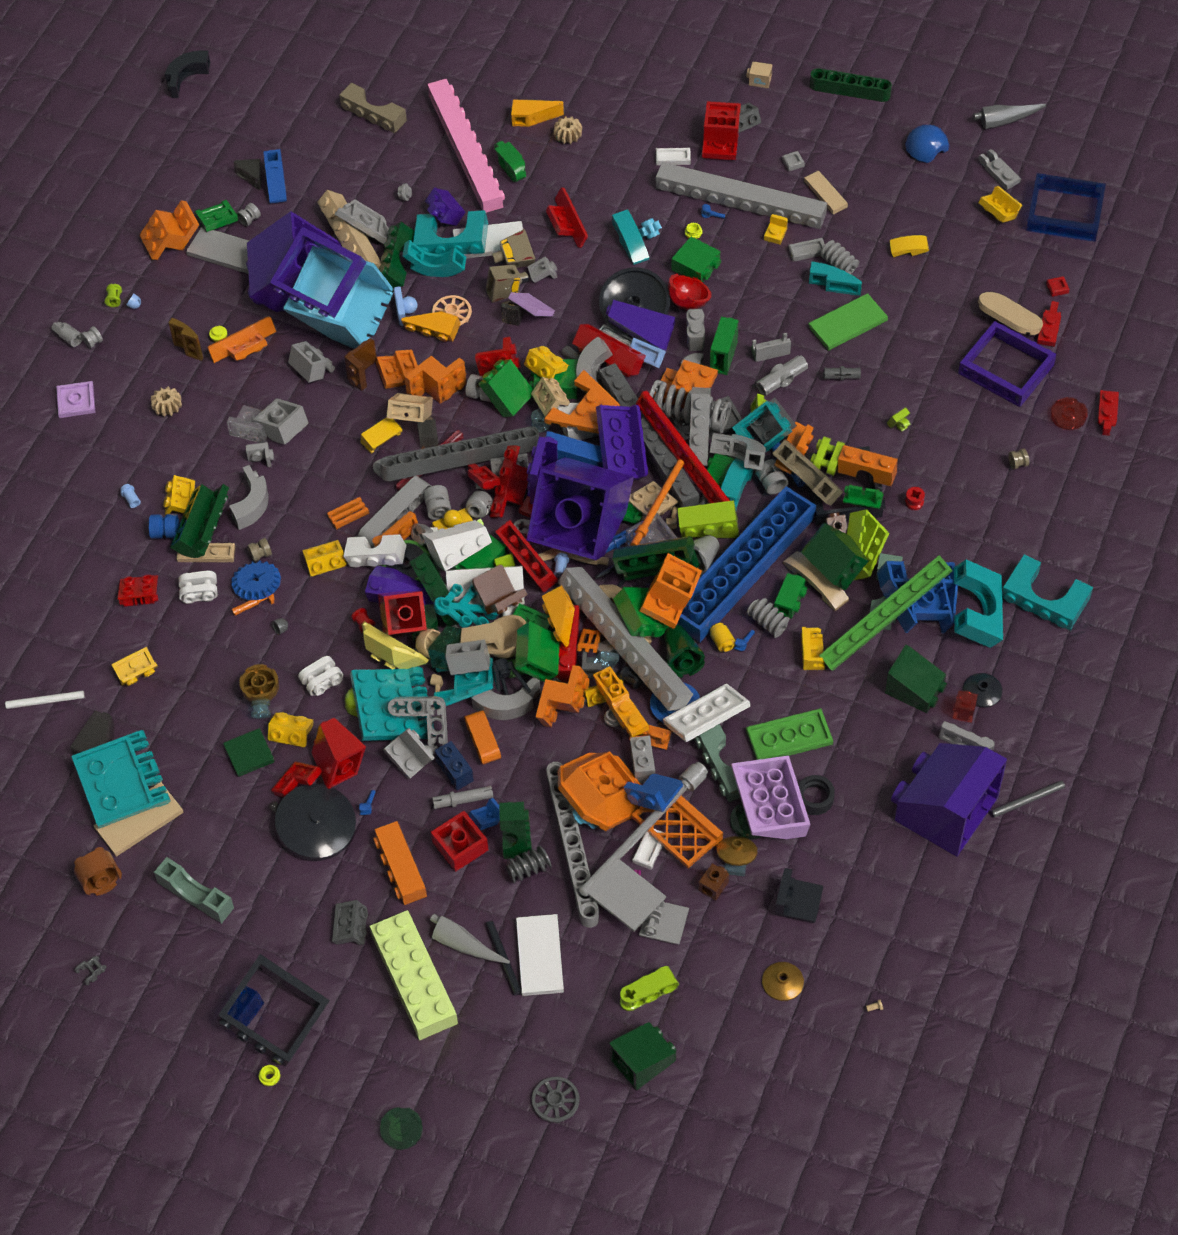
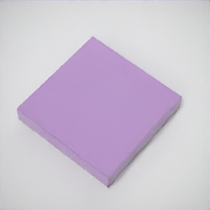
M511 292L508 297L534 316L551 317L555 310L529 293Z
M93 381L56 386L59 418L96 413Z

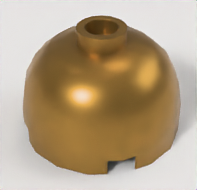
M264 664L250 666L245 670L243 676L240 677V689L244 697L250 702L265 704L271 701L279 690L278 675L273 668H268Z

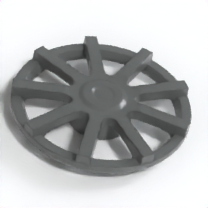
M549 1077L542 1080L532 1093V1107L542 1120L560 1123L573 1117L580 1102L576 1086L563 1077ZM558 1080L557 1089L552 1090L548 1081ZM562 1081L571 1086L563 1093L560 1091ZM544 1083L549 1091L548 1094L538 1091ZM574 1090L576 1095L575 1099H568L564 1097ZM536 1095L546 1098V1101L536 1103L535 1097ZM564 1103H575L572 1110H569ZM548 1105V1108L542 1114L538 1107ZM553 1108L555 1109L556 1118L547 1116ZM559 1108H562L568 1114L559 1117Z

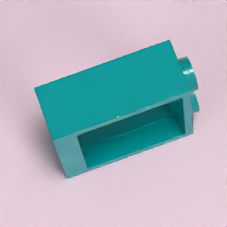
M769 401L764 402L732 427L737 435L753 439L746 428L770 411L783 430L764 444L766 452L792 433L790 422L779 413L781 411L779 406L775 402Z

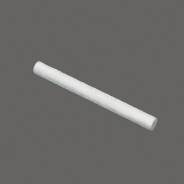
M84 691L6 701L5 705L6 709L82 699L85 698Z

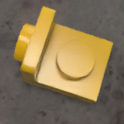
M771 214L770 224L764 235V240L780 245L787 231L788 219Z

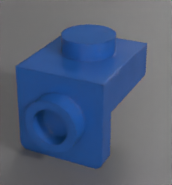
M491 798L486 806L470 811L468 816L480 830L498 825L500 821L499 804L494 798Z

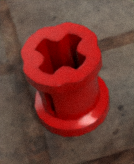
M365 608L356 610L351 616L352 620L359 625L361 633H363L362 623L364 621L373 627L376 625L375 621L367 615Z

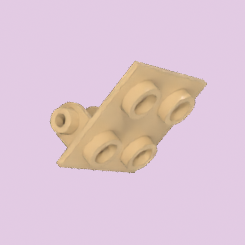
M654 481L631 494L629 498V503L643 513L642 520L645 519L662 489ZM667 493L655 517L658 518L664 512L671 510L678 501Z

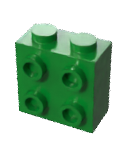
M691 236L673 256L671 270L683 276L697 277L698 280L704 282L710 278L712 271L720 266V251Z

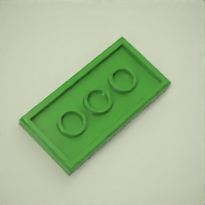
M867 293L810 322L809 328L829 351L888 321V316Z
M821 708L746 727V733L756 760L790 756L833 745V739Z

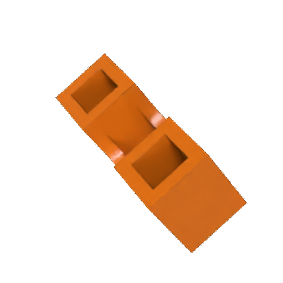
M844 445L838 458V473L856 477L859 470H864L872 474L873 482L892 486L897 474L898 459Z

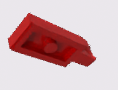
M1052 301L1050 310L1045 309L1042 318L1043 326L1039 333L1037 344L1055 347L1061 321V312H1057L1059 302Z
M1100 390L1097 423L1103 425L1102 435L1110 436L1111 426H1116L1119 392Z
M475 463L467 465L469 468L467 472L468 477L482 489L489 490L494 488V486L500 485V478L486 466L479 467Z

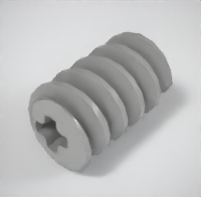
M834 240L826 243L821 250V257L826 262L849 274L853 273L859 265V260L855 259L853 255H850L849 251H845V248L841 247L840 243H835Z
M763 598L761 601L759 599L755 600L750 604L747 614L752 616V619L757 621L759 625H763L765 630H769V633L774 635L775 638L779 637L787 628L790 618L785 617L782 619L784 613L780 612L777 614L779 609L777 607L772 609V603L766 605V598Z

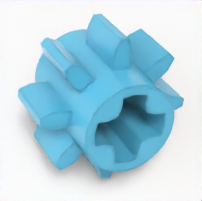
M653 218L641 223L642 228L639 231L642 237L647 236L650 239L659 235L658 230L662 227L659 220L654 222Z

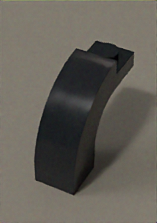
M208 50L182 54L169 64L165 77L167 88L171 92L172 98H179L181 83L187 77L195 74H209L211 61Z

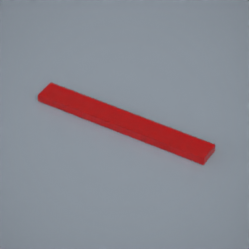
M643 391L636 405H639L640 411L676 459L684 462L683 468L709 503L730 501L649 392Z

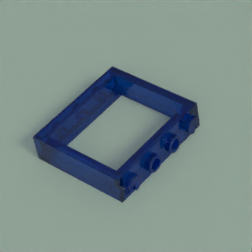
M1037 173L1026 231L1096 242L1106 184ZM1039 189L1098 198L1094 223L1088 224L1034 215Z

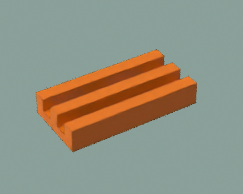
M359 497L328 512L327 515L337 530L369 514V510Z
M583 629L577 651H582V648H585V652L593 649V653H597L602 633L599 630ZM586 634H590L587 643H584ZM596 635L595 642L592 644L593 637Z

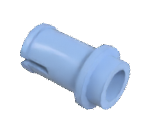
M130 484L123 485L120 489L121 495L126 498L131 508L139 506L141 501L134 492L135 488Z
M558 553L554 558L556 562L554 575L557 578L561 577L567 567V563H569L568 555L565 553Z

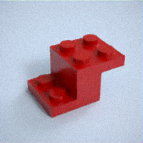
M707 101L702 158L736 160L740 103Z

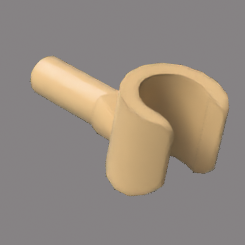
M673 507L671 518H666L667 530L677 528V507Z
M432 674L430 684L435 686V692L440 691L443 680L440 675Z

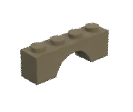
M350 83L339 95L343 109L349 110L357 116L383 127L385 130L396 133L407 121L404 108L394 103L384 106L371 105L366 101L365 89L353 83Z
M784 440L772 453L786 467L799 476L826 504L832 505L843 493L833 481L787 440Z

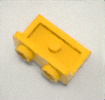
M995 186L992 194L981 197L978 202L1000 222L1016 219L1022 207L1021 203L999 186Z
M545 346L529 349L524 365L539 377L554 379L555 374L567 371L569 366L561 357L553 354Z
M147 647L111 664L122 686L125 684L130 686L138 681L137 678L143 675L148 677L154 674V669L157 668V664L154 662Z
M276 712L269 722L268 740L305 747L307 745V735L313 727V719Z

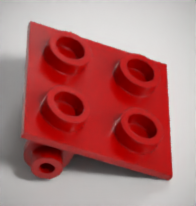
M158 575L120 579L118 592L120 605H124V607L134 606V601L135 605H138V598H140L141 605L144 604V600L145 604H155L158 601V594H156Z

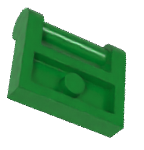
M227 200L200 211L198 209L194 211L197 221L201 223L206 232L238 221V215Z

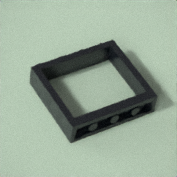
M869 446L858 447V449L871 452ZM827 451L825 459L830 461L833 453ZM813 453L805 454L804 456L811 461ZM866 471L870 489H879L882 492V484L873 482L872 474ZM807 485L810 500L816 505V525H822L824 523L823 520L828 518V514L839 512L840 516L845 515L846 521H849L850 513L867 509L874 518L883 517V509H886L885 498H883L880 509L857 506L824 511L821 498Z
M260 954L217 1016L216 1021L223 1027L222 1029L234 1032L240 1041L252 1044L254 1050L258 1053H265L271 1057L272 1062L286 1067L330 1000ZM257 969L316 1008V1011L288 1053L227 1014Z

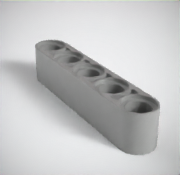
M414 476L361 528L358 537H366L371 547L375 548L372 542L373 538L381 536L409 511L413 512L425 500L424 491L432 485L418 476Z

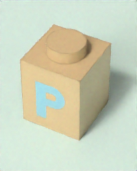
M752 62L751 68L747 70L749 85L769 88L772 77V64Z

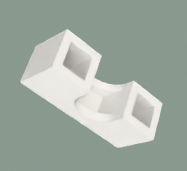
M383 535L381 543L375 548L371 547L366 537L347 538L344 558L350 567L403 564L406 544L401 535Z

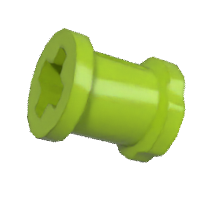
M109 284L107 286V297L105 298L107 306L118 307L121 300L119 297L122 293L120 285Z

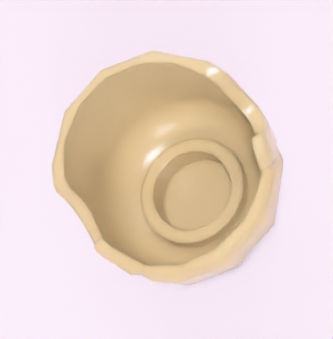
M434 629L421 631L416 638L415 646L417 651L424 657L434 658L442 648L440 632Z

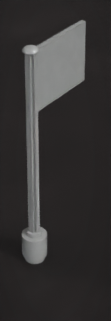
M699 762L691 764L679 776L683 787L663 812L655 810L582 887H579L581 895H589L633 932L665 900L666 896L620 859L685 791H694L704 781L708 771L703 764Z

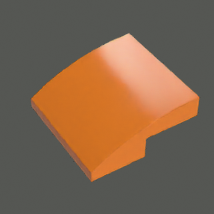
M412 350L395 351L394 356L377 357L375 361L385 389L406 385L404 376L418 366Z

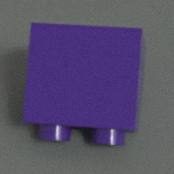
M290 211L247 242L248 260L246 261V267L249 272V297L254 303L258 305L263 304L275 312L285 311L284 306L289 295L286 293L281 295L274 291L275 287L270 281L302 227L340 246L341 243ZM309 241L305 243L283 284L291 288L294 287L312 246H319Z
M566 457L541 467L527 541L593 560L600 559L605 555L627 513L634 476Z
M939 743L931 755L923 751L912 768V772L916 774L911 784L901 781L891 797V802L897 804L895 821L958 857L999 797L1007 758L982 746Z

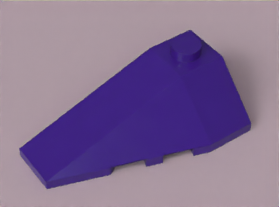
M376 566L369 575L365 594L370 602L379 603L378 594L422 591L424 605L434 604L421 582L396 569Z

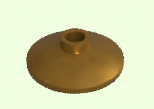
M732 836L723 839L718 844L717 855L727 864L742 866L755 860L757 857V847L754 842L745 837Z
M777 962L765 970L762 977V985L765 992L771 998L778 1001H789L801 993L804 986V978L801 971L795 965L788 962ZM785 976L787 979L783 981L780 977Z

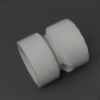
M471 374L466 386V396L474 399L480 397L482 401L491 403V400L478 385L483 380L482 376Z
M773 459L764 461L762 470H755V474L766 492L770 495L780 493L788 485L787 478L779 468L774 466L776 461Z
M435 485L424 491L428 517L432 520L443 518L445 512L451 510L447 488L442 485Z

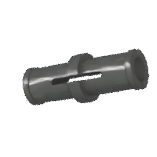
M840 366V368H824L823 378L840 379V381H844V379H860L861 369L860 367L844 368V366Z

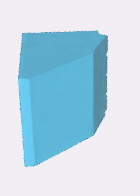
M312 246L293 289L327 306L349 269L351 262L325 249ZM366 261V265L335 319L330 316H322L318 313L319 310L315 308L310 310L303 306V302L298 301L296 303L289 298L284 306V310L332 340L355 349L363 341L369 339L367 334L375 335L380 323L374 319L382 320L387 307L382 306L381 303L389 304L393 295V288L376 265Z

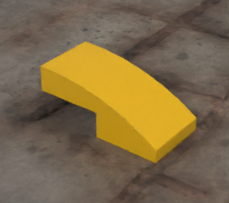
M923 235L905 236L890 240L893 257L910 252L912 256L929 251L927 237Z

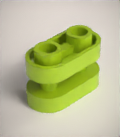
M824 436L823 439L818 440L816 446L818 452L817 454L813 453L811 462L818 469H821V466L826 467V474L834 476L838 466V458L845 443L838 441L836 446L830 444L831 438ZM827 451L833 453L830 461L825 459Z

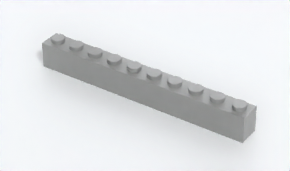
M662 162L656 175V189L771 217V214L785 217L790 222L821 229L826 216L827 202Z
M582 567L565 568L558 584L563 586L570 598L579 605L583 613L668 711L685 707L693 696L688 687L644 637L631 636L617 606Z

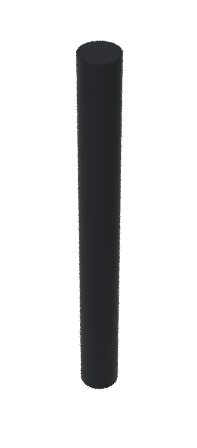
M488 921L486 926L497 954L509 960L494 922ZM501 963L513 994H521L522 991L511 964Z

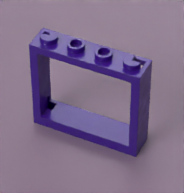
M302 227L270 283L275 287L274 291L283 295L286 293L289 295L288 298L298 303V301H301L306 308L310 310L315 308L319 310L318 313L320 315L330 316L335 319L367 262L358 254ZM307 241L351 262L349 269L327 306L283 284Z
M994 321L960 362L958 374L1021 407L1054 366L1056 353ZM993 337L1043 362L1022 389L972 363Z

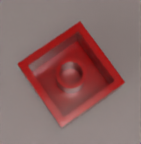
M462 811L431 831L432 843L455 872L489 850L487 838L465 811Z

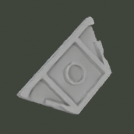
M354 199L350 203L345 204L343 208H338L335 212L336 216L350 223L352 227L365 232L367 236L373 237L383 244L387 241L389 227L386 225L385 218Z

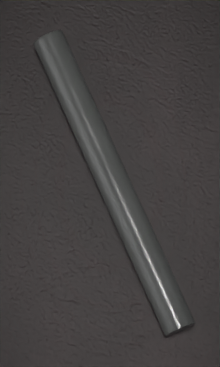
M1059 781L993 809L991 814L993 818L1059 791L1065 788V784L1063 781Z

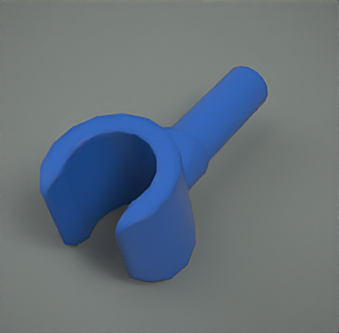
M702 205L701 215L703 218H709L710 216L725 218V214L711 211L710 205Z
M751 630L744 639L737 638L734 649L745 651L747 642L754 635L755 631Z
M371 790L367 803H360V815L371 814V804L376 793L375 790Z

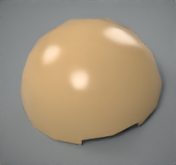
M503 616L494 622H499L505 633L503 652L490 655L500 659H510L516 657L517 629L525 625L526 621L521 616Z

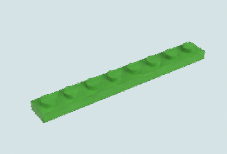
M940 555L937 556L819 656L823 658V661L832 671L835 670L949 575L952 569Z

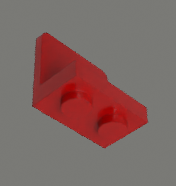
M511 337L503 338V349L475 354L480 376L483 377L484 374L494 368L493 365L501 359H511L517 369L521 368L519 357L516 358L515 355L517 354L515 343L512 344Z

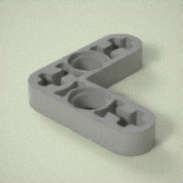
M395 697L389 702L388 711L394 716H427L428 747L434 754V750L438 749L437 746H434V743L437 741V735L443 734V736L439 737L440 744L445 745L448 743L446 704L441 697ZM414 701L421 703V711L413 710L412 703ZM435 701L437 702V705H440V706H441V707L437 710V715H440V714H441L442 717H441V716H434V717H432V715H435V714H436L435 707H432V706H431V705H433V704L435 703ZM398 702V705L407 704V707H402L397 711V708L393 707V705ZM435 720L440 721L442 724V729L439 731L432 727V722Z

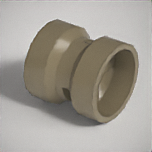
M266 538L260 539L258 543L247 545L254 562L260 560L263 556L268 557L272 555Z

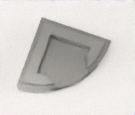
M691 354L683 360L701 365L703 354Z

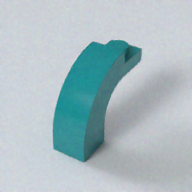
M410 240L404 244L403 257L411 262L410 268L420 274L431 277H449L465 270L466 256L456 248H452L445 253L433 254L424 251Z
M735 458L730 465L721 487L730 501L734 500L736 510L746 483L751 480L754 469L745 468L744 461L739 458Z

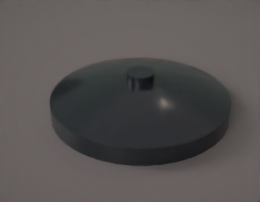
M639 267L625 268L614 273L604 283L599 296L600 313L605 323L615 332L629 337L632 336L608 321L606 311L608 305H612L613 300L668 315L670 309V296L664 281L656 273Z
M322 784L303 785L290 791L280 802L275 816V830L281 844L291 854L310 861L326 860L340 854L350 844L356 826L355 812L347 797L335 788L328 789Z

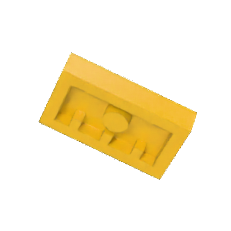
M174 475L171 481H167L165 487L167 496L163 503V507L166 508V515L170 514L172 510L181 513L185 512L195 488V480Z
M339 540L302 550L311 576L347 565Z

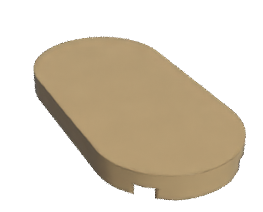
M985 292L980 295L978 304H980V309L986 314L1021 334L1030 332V335H1036L1040 333L1043 322L1036 314L1001 294Z

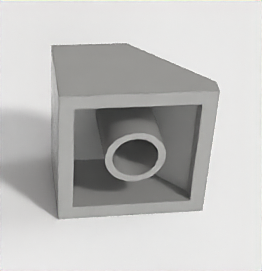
M278 398L253 419V422L272 441L284 445L309 423L301 405Z

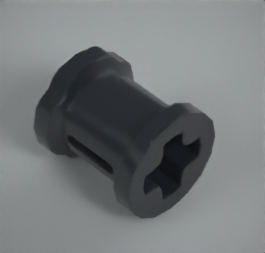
M626 665L620 673L619 679L630 683L634 689H638L643 683L629 665Z

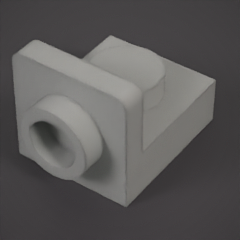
M546 257L527 266L531 279L535 283L549 275L554 279L557 278L555 263L553 261L550 262Z
M268 442L246 445L248 461L266 459L267 466L272 467L271 460H274L273 449H269Z

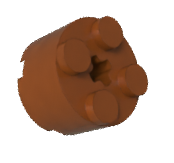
M98 847L93 852L78 857L74 862V874L87 895L95 893L98 896L111 891L117 885L116 881L118 878L121 879L122 872L111 853L104 850L103 847Z

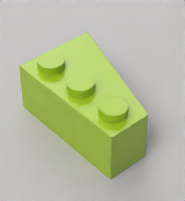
M734 500L678 508L679 527L682 537H704L707 535L714 536L715 538L739 537Z
M866 509L850 513L847 534L852 537L869 560L854 580L871 576L889 535V532Z

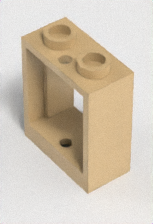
M397 393L388 400L387 418L424 422L432 414L433 397Z

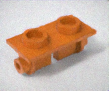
M649 725L648 731L635 737L650 736L651 746L667 750L672 731Z

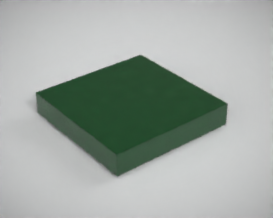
M260 728L223 743L238 777L275 762Z

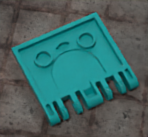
M422 667L351 670L350 677L362 741L394 740L408 728L411 731L417 732L420 739H428L427 719H423L427 718V716H394L388 711V704L395 697L428 696L426 694L427 688L420 687L425 683ZM414 701L412 708L415 711H421L422 705L420 702ZM396 702L393 707L399 711L400 708L407 707V704L398 705V702Z
M144 730L131 733L72 756L98 829L171 802L168 793H166L167 789L165 786L152 790L148 788V786H153L163 781L162 776L158 775L160 771L155 759H151L153 753L148 751L139 755L135 754V751H140L149 746Z

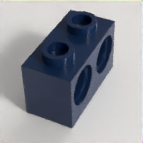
M452 741L434 750L436 763L457 791L474 781L472 768Z

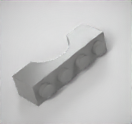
M692 387L689 447L701 463L707 465L711 388Z

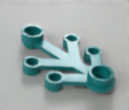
M454 584L445 598L438 597L434 601V610L437 614L442 616L450 615L462 628L469 627L472 622L476 626L489 623L485 617H477L473 612L484 613L491 620L496 619L499 615L497 612L487 614L483 605L468 604L472 598H476L478 595L473 585L467 589L466 595L459 603L452 602L455 597L460 596L463 592V588L459 584ZM456 611H460L463 614V616L458 614Z

